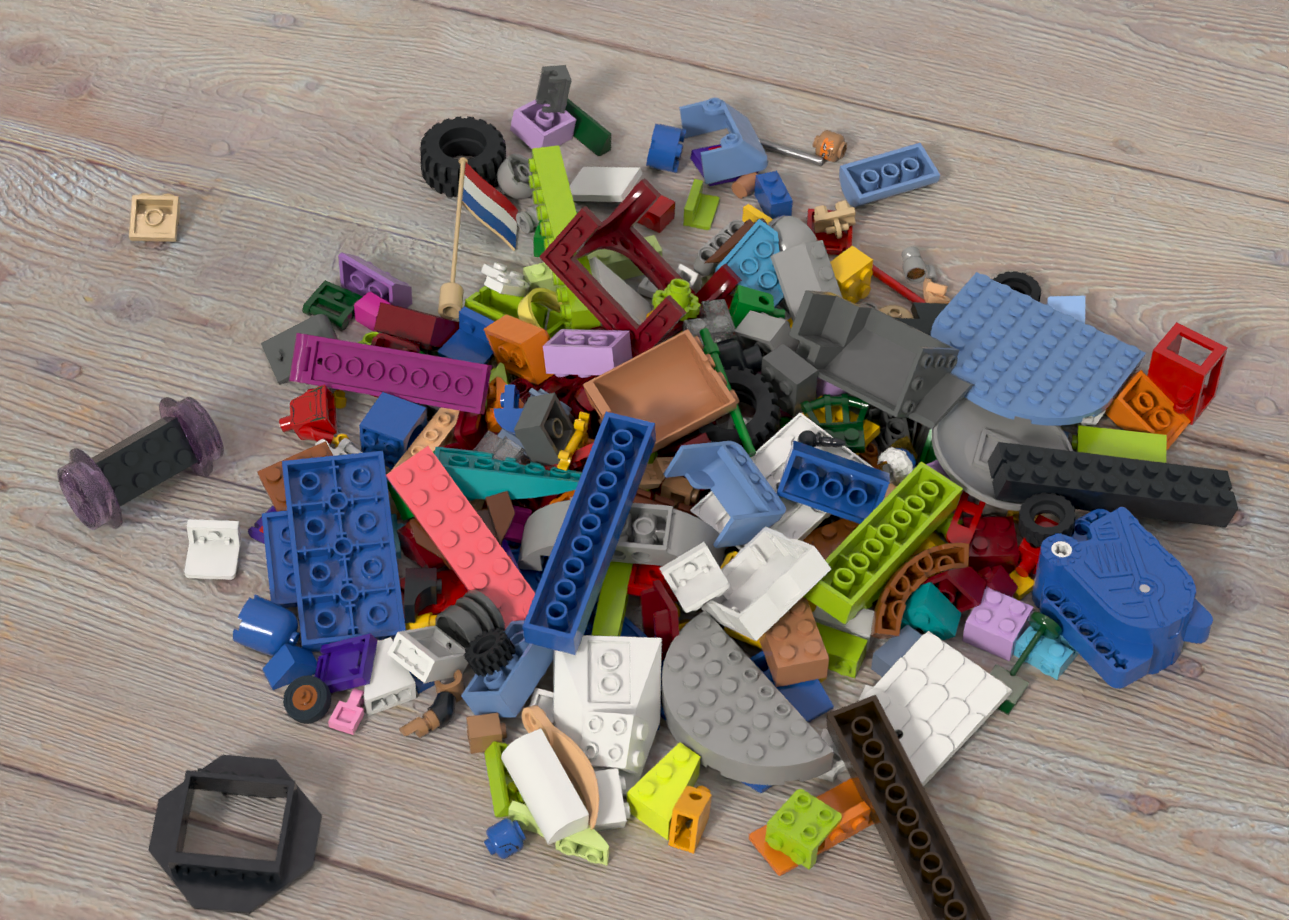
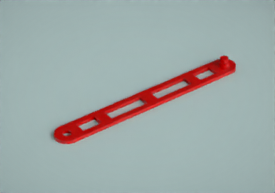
M963 491L946 533L948 543L970 544L985 507V502L980 501L978 505L967 501L969 494ZM962 511L974 516L969 528L957 524Z

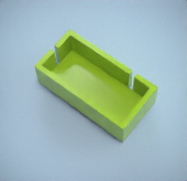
M484 286L479 292H475L465 299L464 306L493 321L500 319L504 315L519 319L518 305L524 297L500 294ZM532 302L531 308L534 317L540 327L545 329L548 308L539 303ZM551 310L549 313L546 330L550 338L561 329H564V322H566V319H562L561 314L554 310Z

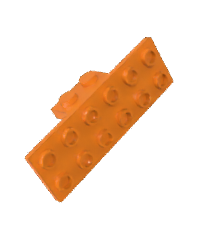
M851 778L816 797L842 815L841 822L818 847L817 855L874 824L870 817L871 808L865 801H862ZM767 824L749 834L751 843L777 875L781 876L799 866L789 856L780 850L773 849L765 841Z

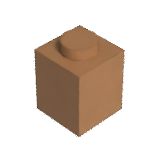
M498 713L466 717L467 736L471 754L485 752L493 741L502 743V739L507 738L505 722L500 723Z

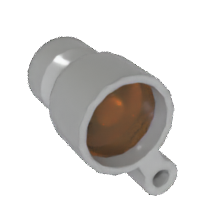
M907 247L902 251L903 272L907 282L917 284L924 281L925 278L931 279L932 282L937 280L935 267L925 264L918 248Z

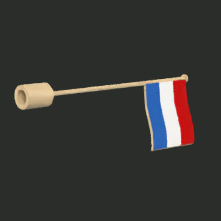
M465 157L459 159L461 167L451 279L449 283L441 286L438 313L441 317L449 320L459 318V311L463 306V287L455 283L462 205L478 221L498 235L513 251L516 248V214L518 209L470 167Z

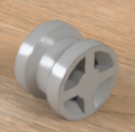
M534 205L528 207L526 212L521 211L516 214L517 224L524 233L528 234L533 231L534 227L538 226L539 221L537 219L536 206Z

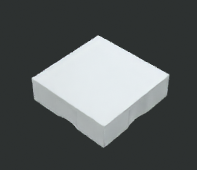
M765 526L721 569L731 585L730 588L723 595L714 597L704 603L701 609L703 611L706 610L716 622L757 641L819 582L831 568L815 546L798 539L787 538L783 533Z

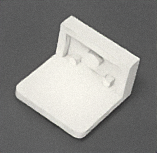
M188 519L189 547L184 570L185 576L187 578L234 579L236 577L241 546L239 521Z
M705 542L659 568L686 613L698 610L707 601L723 595L731 586Z
M589 711L585 716L580 749L592 766L618 768L631 774H640L645 760V740L649 734L648 721L636 715Z

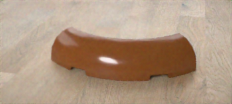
M947 543L934 546L918 553L901 565L890 577L879 596L872 620L871 637L888 639L899 636L902 616L906 607L905 602L910 594L933 574L968 567L969 544Z

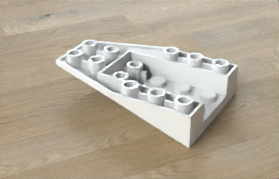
M583 635L576 655L554 650L553 721L555 727L570 737L579 748L581 747L585 716L589 711L636 715L648 721L649 734L645 740V760L640 774H631L618 769L619 776H624L626 792H623L622 796H627V792L640 780L660 723L662 638ZM592 766L594 771L615 769Z

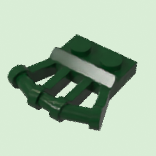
M841 393V396L824 394V397L800 403L802 412L808 419L832 437L846 441L845 447L853 453L865 452L863 425L870 411L871 404L857 397L849 396L847 393ZM848 405L861 408L859 416L854 422H850ZM831 406H842L843 422L832 423ZM824 407L826 423H819L813 411Z

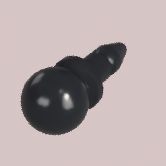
M810 430L801 432L797 440L812 447H821L822 445L823 447L832 446L837 448L846 445V441L842 439L821 437V432L815 434Z

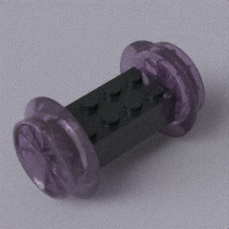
M170 397L163 398L159 404L160 420L92 458L81 449L74 448L70 450L69 463L60 467L57 471L58 482L69 506L86 527L96 530L106 524L113 529L120 528L122 525L120 506L188 467L202 477H208L212 474L213 462L224 454L223 442L214 421L197 400L192 397H185L177 402Z

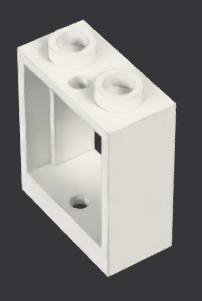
M437 626L397 632L388 651L389 656L424 683L453 678L456 670H460L463 675L468 664L464 657V653H466L465 648Z

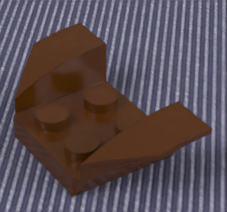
M508 491L485 497L487 508L476 511L501 547L515 515ZM416 518L409 520L416 543L443 559L446 566L453 570Z

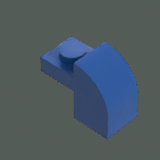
M505 385V392L501 393L500 397L502 408H494V416L504 431L516 436L514 429L524 408H519L520 391L515 385Z

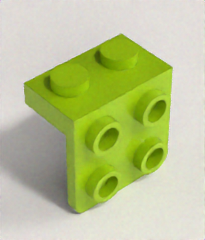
M798 789L767 822L765 841L773 849L780 850L789 856L796 864L803 865L810 870L816 863L818 847L841 822L842 815L805 790Z

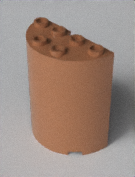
M688 329L583 384L591 406L600 416L598 420L600 424L605 412L655 423L656 442L652 453L735 410L739 399L733 389L729 391L726 387L727 381L722 372L717 373L716 370L714 371L715 363L710 354L705 355L702 351L704 348L698 336L693 337Z

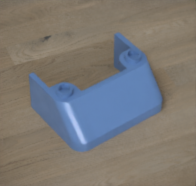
M710 98L706 101L679 107L682 129H686L685 138L725 128L729 132V134L721 139V148L701 152L705 184L762 171L768 166L767 155L749 119L723 100Z
M733 441L681 445L664 472L666 478L685 476L690 485L696 489H711L731 518L714 542L715 548L747 544L765 526L769 528L778 522L786 512L784 503L744 448Z

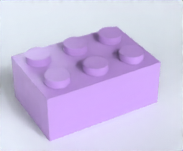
M561 329L543 345L546 374H555L557 377H565L570 374L578 375L581 378L602 375L632 359L629 331Z

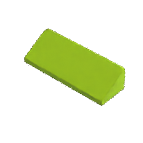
M493 741L485 750L484 755L495 817H508V809L512 801L525 805L526 803L501 759L503 751L510 744Z

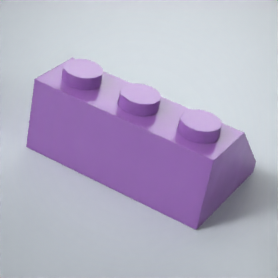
M342 252L338 255L342 288L361 296L372 292L396 306L408 308L412 304V287L407 283L391 276L390 273L379 269L371 262L359 256Z

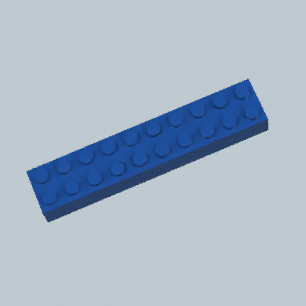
M605 412L522 626L526 643L576 655L655 445V423Z

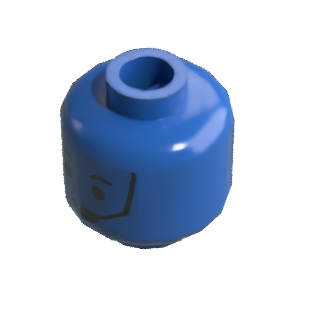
M505 818L487 828L486 834L488 839L484 840V843L491 855L496 853L499 858L506 859L523 849V841L526 840V837L517 820L512 822L511 819Z

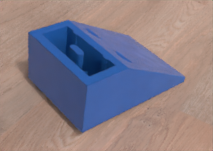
M762 651L750 658L751 661L775 686L764 652ZM818 679L776 687L807 722L834 708Z

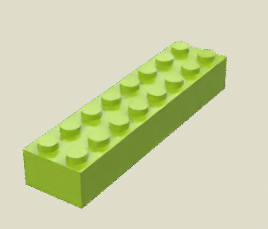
M921 461L829 555L825 561L831 570L803 597L846 625L896 570L955 510L963 488Z

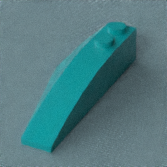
M435 446V456L468 501L486 499L485 497L508 491L510 500L536 498L576 490L582 472L565 471L557 467L545 470L544 466L534 462L521 465L516 462L515 458L506 457L505 461L493 459L494 454Z

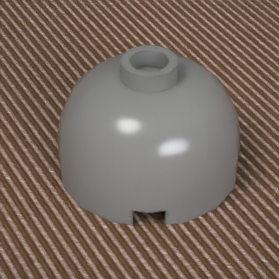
M513 153L502 162L498 169L497 179L500 189L505 195L515 199H526L532 196L534 189H530L528 176L532 175V172L529 171L528 159L520 154Z

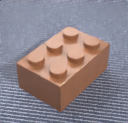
M804 597L759 638L776 687L827 677L829 657L808 600Z

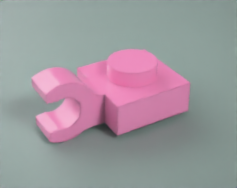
M354 688L347 703L338 702L328 721L330 728L354 735L364 716V709L362 708L364 705V698H362L364 691Z

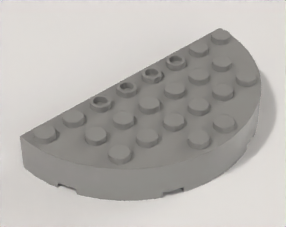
M706 610L681 629L679 636H676L672 641L663 664L662 708L666 716V723L673 737L678 743L681 742L698 754L701 765L706 768L710 766L720 771L724 777L759 785H784L786 781L798 779L800 782L832 770L834 754L832 748Z

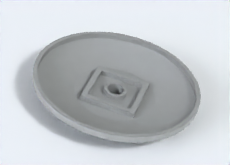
M965 397L932 430V445L937 460L954 483L976 499L1007 510L1019 511L1022 503L995 499L992 485L994 479H991L988 460L998 442L1073 451L1067 436L1059 426L1031 424L1030 419L1017 416L1012 420L988 411Z

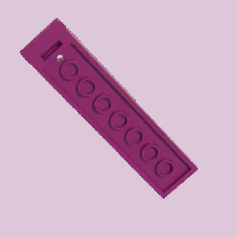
M296 333L289 381L317 386L325 384L328 388L380 396L382 392L409 402L484 414L492 365Z

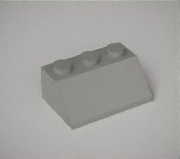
M823 240L803 243L770 256L793 322L806 290L832 292L842 297Z

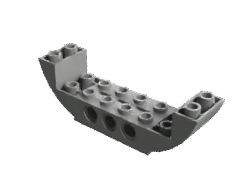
M572 497L568 501L544 506L527 519L524 524L517 564L519 569L542 571L545 556H550ZM632 503L611 561L664 566L705 542L718 566L721 568L725 547H714L713 544L720 533L711 525L695 516L673 509V506Z

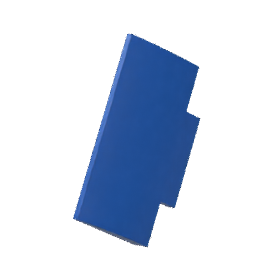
M383 451L282 461L287 511L262 513L271 602L284 608L298 607L302 648L311 650L312 653L320 652L322 645L369 633L377 640H384L389 637L395 639L397 632L406 631Z

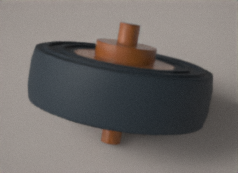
M301 676L292 681L287 687L283 698L284 708L287 714L299 723L311 724L317 722L326 715L330 708L331 692L321 679L314 676Z

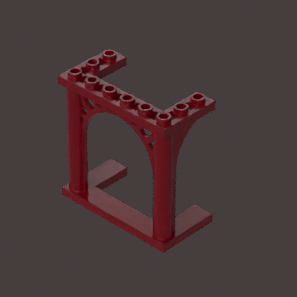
M646 178L642 179L603 222L587 206L581 208L540 255V259L607 330L629 331L633 357L663 343L691 325L695 329L699 327L742 281L725 263L697 293L689 287L691 293L698 297V303L701 304L696 318L680 321L687 312L669 295L639 326L588 272L578 259L596 250L606 249L629 258L658 290L664 291L673 279H682L633 227L661 196Z

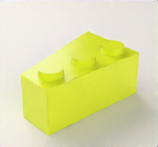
M679 742L627 792L630 814L663 838L669 840L673 808L685 787H694L700 773V756Z

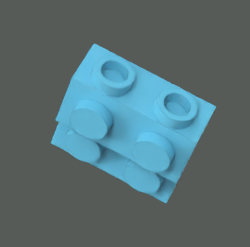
M1031 626L1026 629L1015 643L1013 655L1018 658L1037 632ZM1062 635L1058 639H1048L1041 636L1025 662L1039 669L1043 674L1058 680L1079 653Z

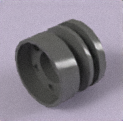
M469 590L456 601L455 605L447 607L435 619L436 626L464 648L470 647L469 643L475 641L477 635L479 637L482 636L484 631L489 632L492 628L495 630L500 628L505 631V623L498 608L486 595L477 590Z

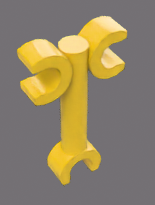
M580 412L579 420L575 419L574 429L576 431L566 448L558 454L560 459L557 465L558 469L567 471L576 449L582 448L584 442L587 443L588 433L586 432L588 430L590 414Z

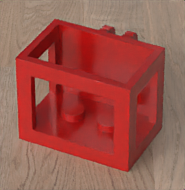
M1176 322L1153 349L1147 377L1174 403V412L1179 415L1184 414L1191 421L1189 424L1193 425L1216 396L1228 347ZM1182 337L1212 351L1201 366L1178 355ZM1210 372L1208 384L1205 385V378L1207 374Z

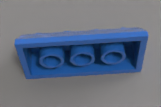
M793 441L776 494L861 524L883 501L890 483V473Z

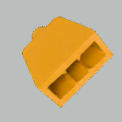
M685 787L672 811L668 846L695 853L709 820L712 794L707 787ZM692 819L690 827L687 828L685 823Z

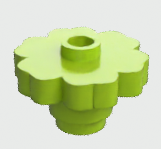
M673 279L664 291L657 290L653 294L651 302L654 306L653 310H655L667 296L671 295L687 312L680 321L696 318L701 304L698 303V297L691 293L690 284L683 279Z

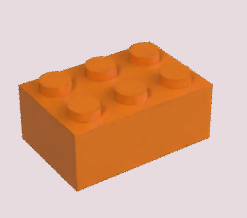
M504 315L484 328L497 363H503L508 373L525 378L536 385L554 375L546 374L543 345L550 340V336L544 328L509 315Z

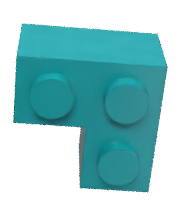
M932 582L920 585L910 594L905 602L906 607L902 616L900 630L908 624L913 629L920 628L925 634L929 631L942 641L955 637L961 612Z

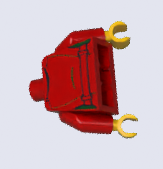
M325 384L315 389L307 390L303 395L291 400L290 415L279 419L282 431L294 430L301 440L318 442L324 439L329 445L331 443L335 444V448H337L344 438L349 439L346 434H339L337 437H334V434L337 433L336 408L342 409L346 407L347 399L345 398V392L338 389L333 394Z

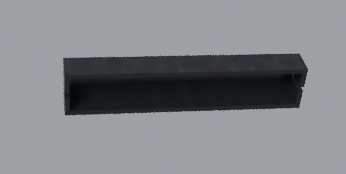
M1004 442L997 443L988 460L991 479H994L992 485L996 500L1024 503L1027 498H1031L1035 494L1055 493L1069 500L1072 507L1074 506L1076 510L1093 511L1105 509L1111 513L1119 507H1125L1134 517L1225 528L1238 510L1234 492L1231 491L1232 484L1229 473L1225 470Z

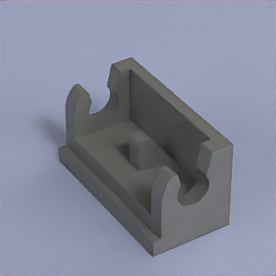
M566 65L542 66L535 101L537 104L550 105L542 107V112L565 113L572 82Z

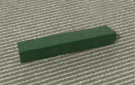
M567 99L565 110L576 119L573 137L598 157L611 151V133L570 99Z

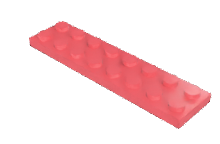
M425 447L386 474V478L467 590L482 592L495 604L504 620L505 630L511 621L525 620L535 592L430 447Z

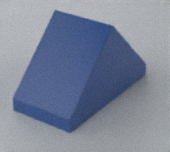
M285 643L262 669L272 690L290 684L301 676L315 675L317 660L311 650Z

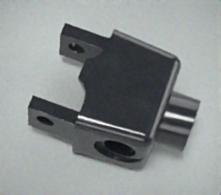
M737 337L716 342L720 351L719 358L725 370H731L732 366H739L742 371L748 368L753 370L754 375L757 373L761 374L763 354L758 344L744 349L740 339Z

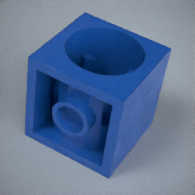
M382 392L359 424L361 452L383 451L385 466L392 470L426 427V407Z

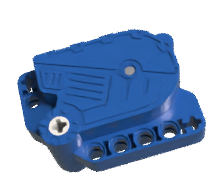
M1119 507L1111 513L1105 509L1093 510L1075 520V531L1072 537L1055 534L1047 537L1041 544L1032 589L1034 605L1040 608L1042 614L1051 618L1061 627V635L1101 678L1113 688H1124L1145 675L1159 673V671L1173 665L1181 654L1184 641L1196 644L1206 642L1213 623L1212 615L1195 599L1196 587L1192 576L1125 507Z

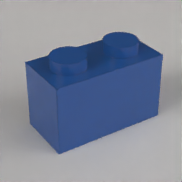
M772 171L756 175L754 195L764 214L772 219L783 215L792 216L793 200L779 173Z

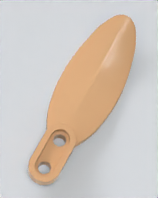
M537 705L524 708L522 711V722L528 733L542 729L589 813L588 824L590 829H594L599 808V790L596 775L590 761L570 737L553 726L543 709Z

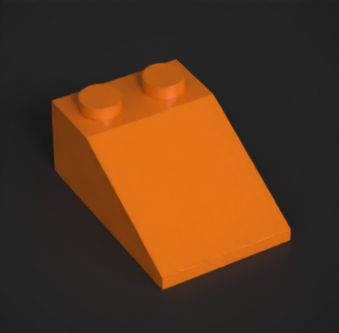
M1139 370L1130 377L1105 411V414L1118 427L1126 431L1167 435L1166 451L1191 422L1184 414L1179 415L1174 412V403L1142 370Z

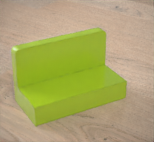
M694 179L684 208L683 226L710 230L720 198L703 194V180Z

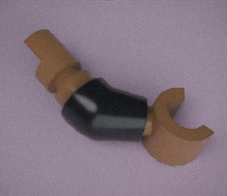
M460 670L454 672L455 681L450 684H442L441 680L434 681L437 696L433 704L427 708L428 711L422 715L423 718L417 717L399 728V731L404 736L415 732L421 738L429 733V729L432 731L436 728L442 729L454 718L455 704L462 699L461 695L465 690Z

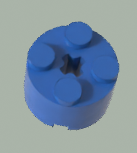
M656 123L646 166L677 173L680 160H676V158L681 159L683 144L679 143H684L686 129Z

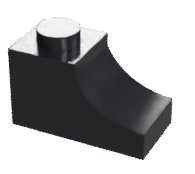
M406 568L404 594L405 623H415L421 610L429 605L437 604V594H442V578H437V568Z

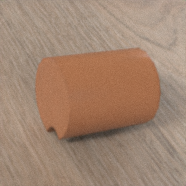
M754 172L738 178L731 186L733 193L741 199L747 197L755 190V178L758 174Z

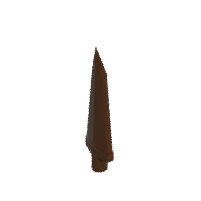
M763 218L760 219V220H762L764 223L767 224V222H766L765 219H763ZM750 219L745 221L705 263H720L755 223Z

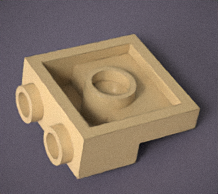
M149 193L132 195L129 229L130 241L176 242L181 207L179 197L169 193L162 196Z

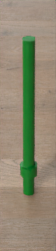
M703 328L699 333L704 344L705 355L710 354L715 363L714 371L716 370L717 373L722 372L727 381L726 387L730 391L732 389L719 358V348L713 342L709 329ZM737 404L736 409L731 411L730 414L744 450L749 457H753L756 455V451Z

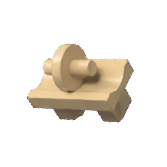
M846 200L837 202L835 204L836 211L828 212L827 207L824 205L815 207V233L826 231V234L835 233L837 239L842 238L841 231L849 230V226L855 225L856 212L854 207L850 208Z

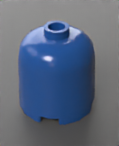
M257 594L254 595V599L249 598L244 604L238 616V619L242 620L239 631L236 629L233 631L234 642L269 656H274L285 643L295 646L300 637V633L297 632L298 621L294 613Z

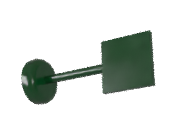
M1033 611L1028 618L1030 626L1037 632L1011 671L995 664L989 673L1013 691L997 708L1007 715L1010 714L1029 686V682L1016 675L1041 636L1048 639H1058L1062 633L1061 627L1055 621L1040 612Z

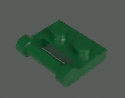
M325 280L304 303L302 312L309 316L324 314L331 323L336 324L337 328L345 330L349 325V321L355 315L354 304L363 296ZM321 304L342 314L340 316L317 307V305Z

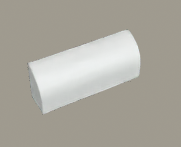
M542 729L523 735L508 745L503 751L501 759L548 845L588 829L589 813Z

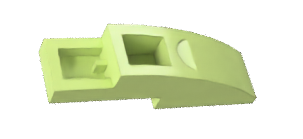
M512 801L508 809L509 819L512 822L517 820L522 830H528L544 837L527 805ZM589 825L588 829L556 841V850L566 855H575L587 859L591 863L608 865L609 845L594 829L591 830Z

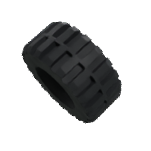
M458 116L455 119L450 120V118H447L442 123L434 124L432 129H429L424 134L420 143L422 176L431 188H434L436 192L440 194L445 193L447 197L451 198L453 196L458 197L461 164L459 159L452 157L461 155L473 156L474 158L467 159V164L494 188L499 185L497 173L500 165L506 159V143L501 132L491 123L487 124L485 120H476L474 117L462 118Z
M732 366L731 370H725V367H723L731 389L736 393L739 402L749 404L756 410L754 417L746 424V428L755 451H757L780 431L781 414L777 395L774 393L771 383L766 382L765 377L760 373L754 375L753 370L745 368L742 371L739 366ZM709 423L689 434L691 437L706 433L711 442L733 441L743 447L737 429H722L713 423Z

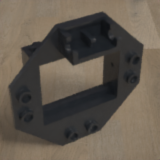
M222 754L204 768L198 769V771L186 770L184 782L158 800L148 850L193 909L250 914L314 868L322 814L276 759ZM194 791L222 792V794L276 799V797L286 798L276 860L270 861L183 852Z

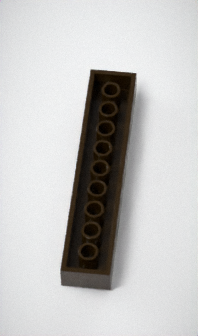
M870 696L827 713V730L862 801H865L871 808L870 817L921 919L992 920L877 696Z

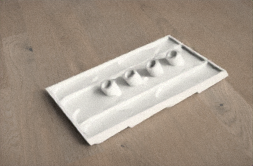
M802 413L795 416L756 451L755 456L750 457L775 492H777L792 443L798 440L801 432L810 430L815 434L821 432V437L834 438ZM821 445V447H815L872 467L845 446L835 448L832 446L823 447ZM712 491L690 509L694 515L711 525L719 533H721L731 518ZM779 496L786 507V512L778 522L769 528L783 533L787 538L803 541L831 514ZM737 545L735 547L741 550L745 545Z
M928 631L920 637L909 651L891 667L861 700L873 695L877 696L897 737L903 734L899 740L924 787L1013 691ZM828 733L823 738V740L832 748L834 753L840 757L833 743V740L830 734Z

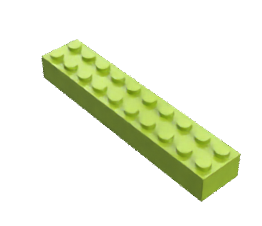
M559 145L532 148V158H528L529 171L532 172V175L528 176L530 189H534L532 191L534 205L538 204L536 214L538 221L542 220L540 231L542 237L546 236V239H544L545 250L577 214ZM586 255L578 259L592 275L588 256ZM552 271L553 285H558V288H556L557 301L562 302V305H560L561 318L566 319L564 329L590 330L593 327L601 326V322Z

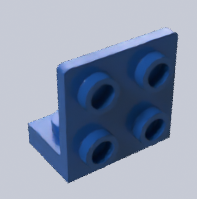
M464 306L459 311V330L438 350V355L444 358L487 364L494 357V353L484 328L495 321Z

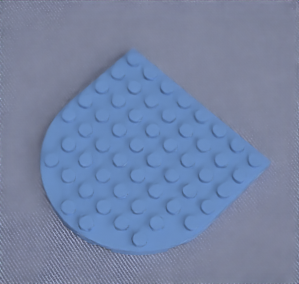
M978 272L974 274L937 316L930 331V336L960 350L957 356V364L951 373L974 384L964 396L965 398L997 415L1014 420L1015 416L1030 419L1031 424L1071 425L1081 423L1083 418L1098 416L1111 404L1146 355L1145 352L1133 345H1128L1112 335H1107L1091 325H1086L1074 319L1071 315L1063 314L1053 309L1050 305L1042 304L1032 299L1029 295L1021 294L1011 289L1008 285L998 283L987 275Z

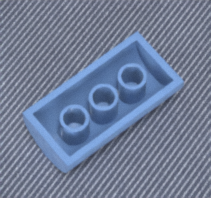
M921 143L841 165L839 169V179L843 194L848 203L853 207L935 184L940 178L938 170Z

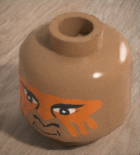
M825 130L821 135H816L813 147L815 148L816 155L824 157L825 160L836 162L844 157L847 150V142H845L843 135Z

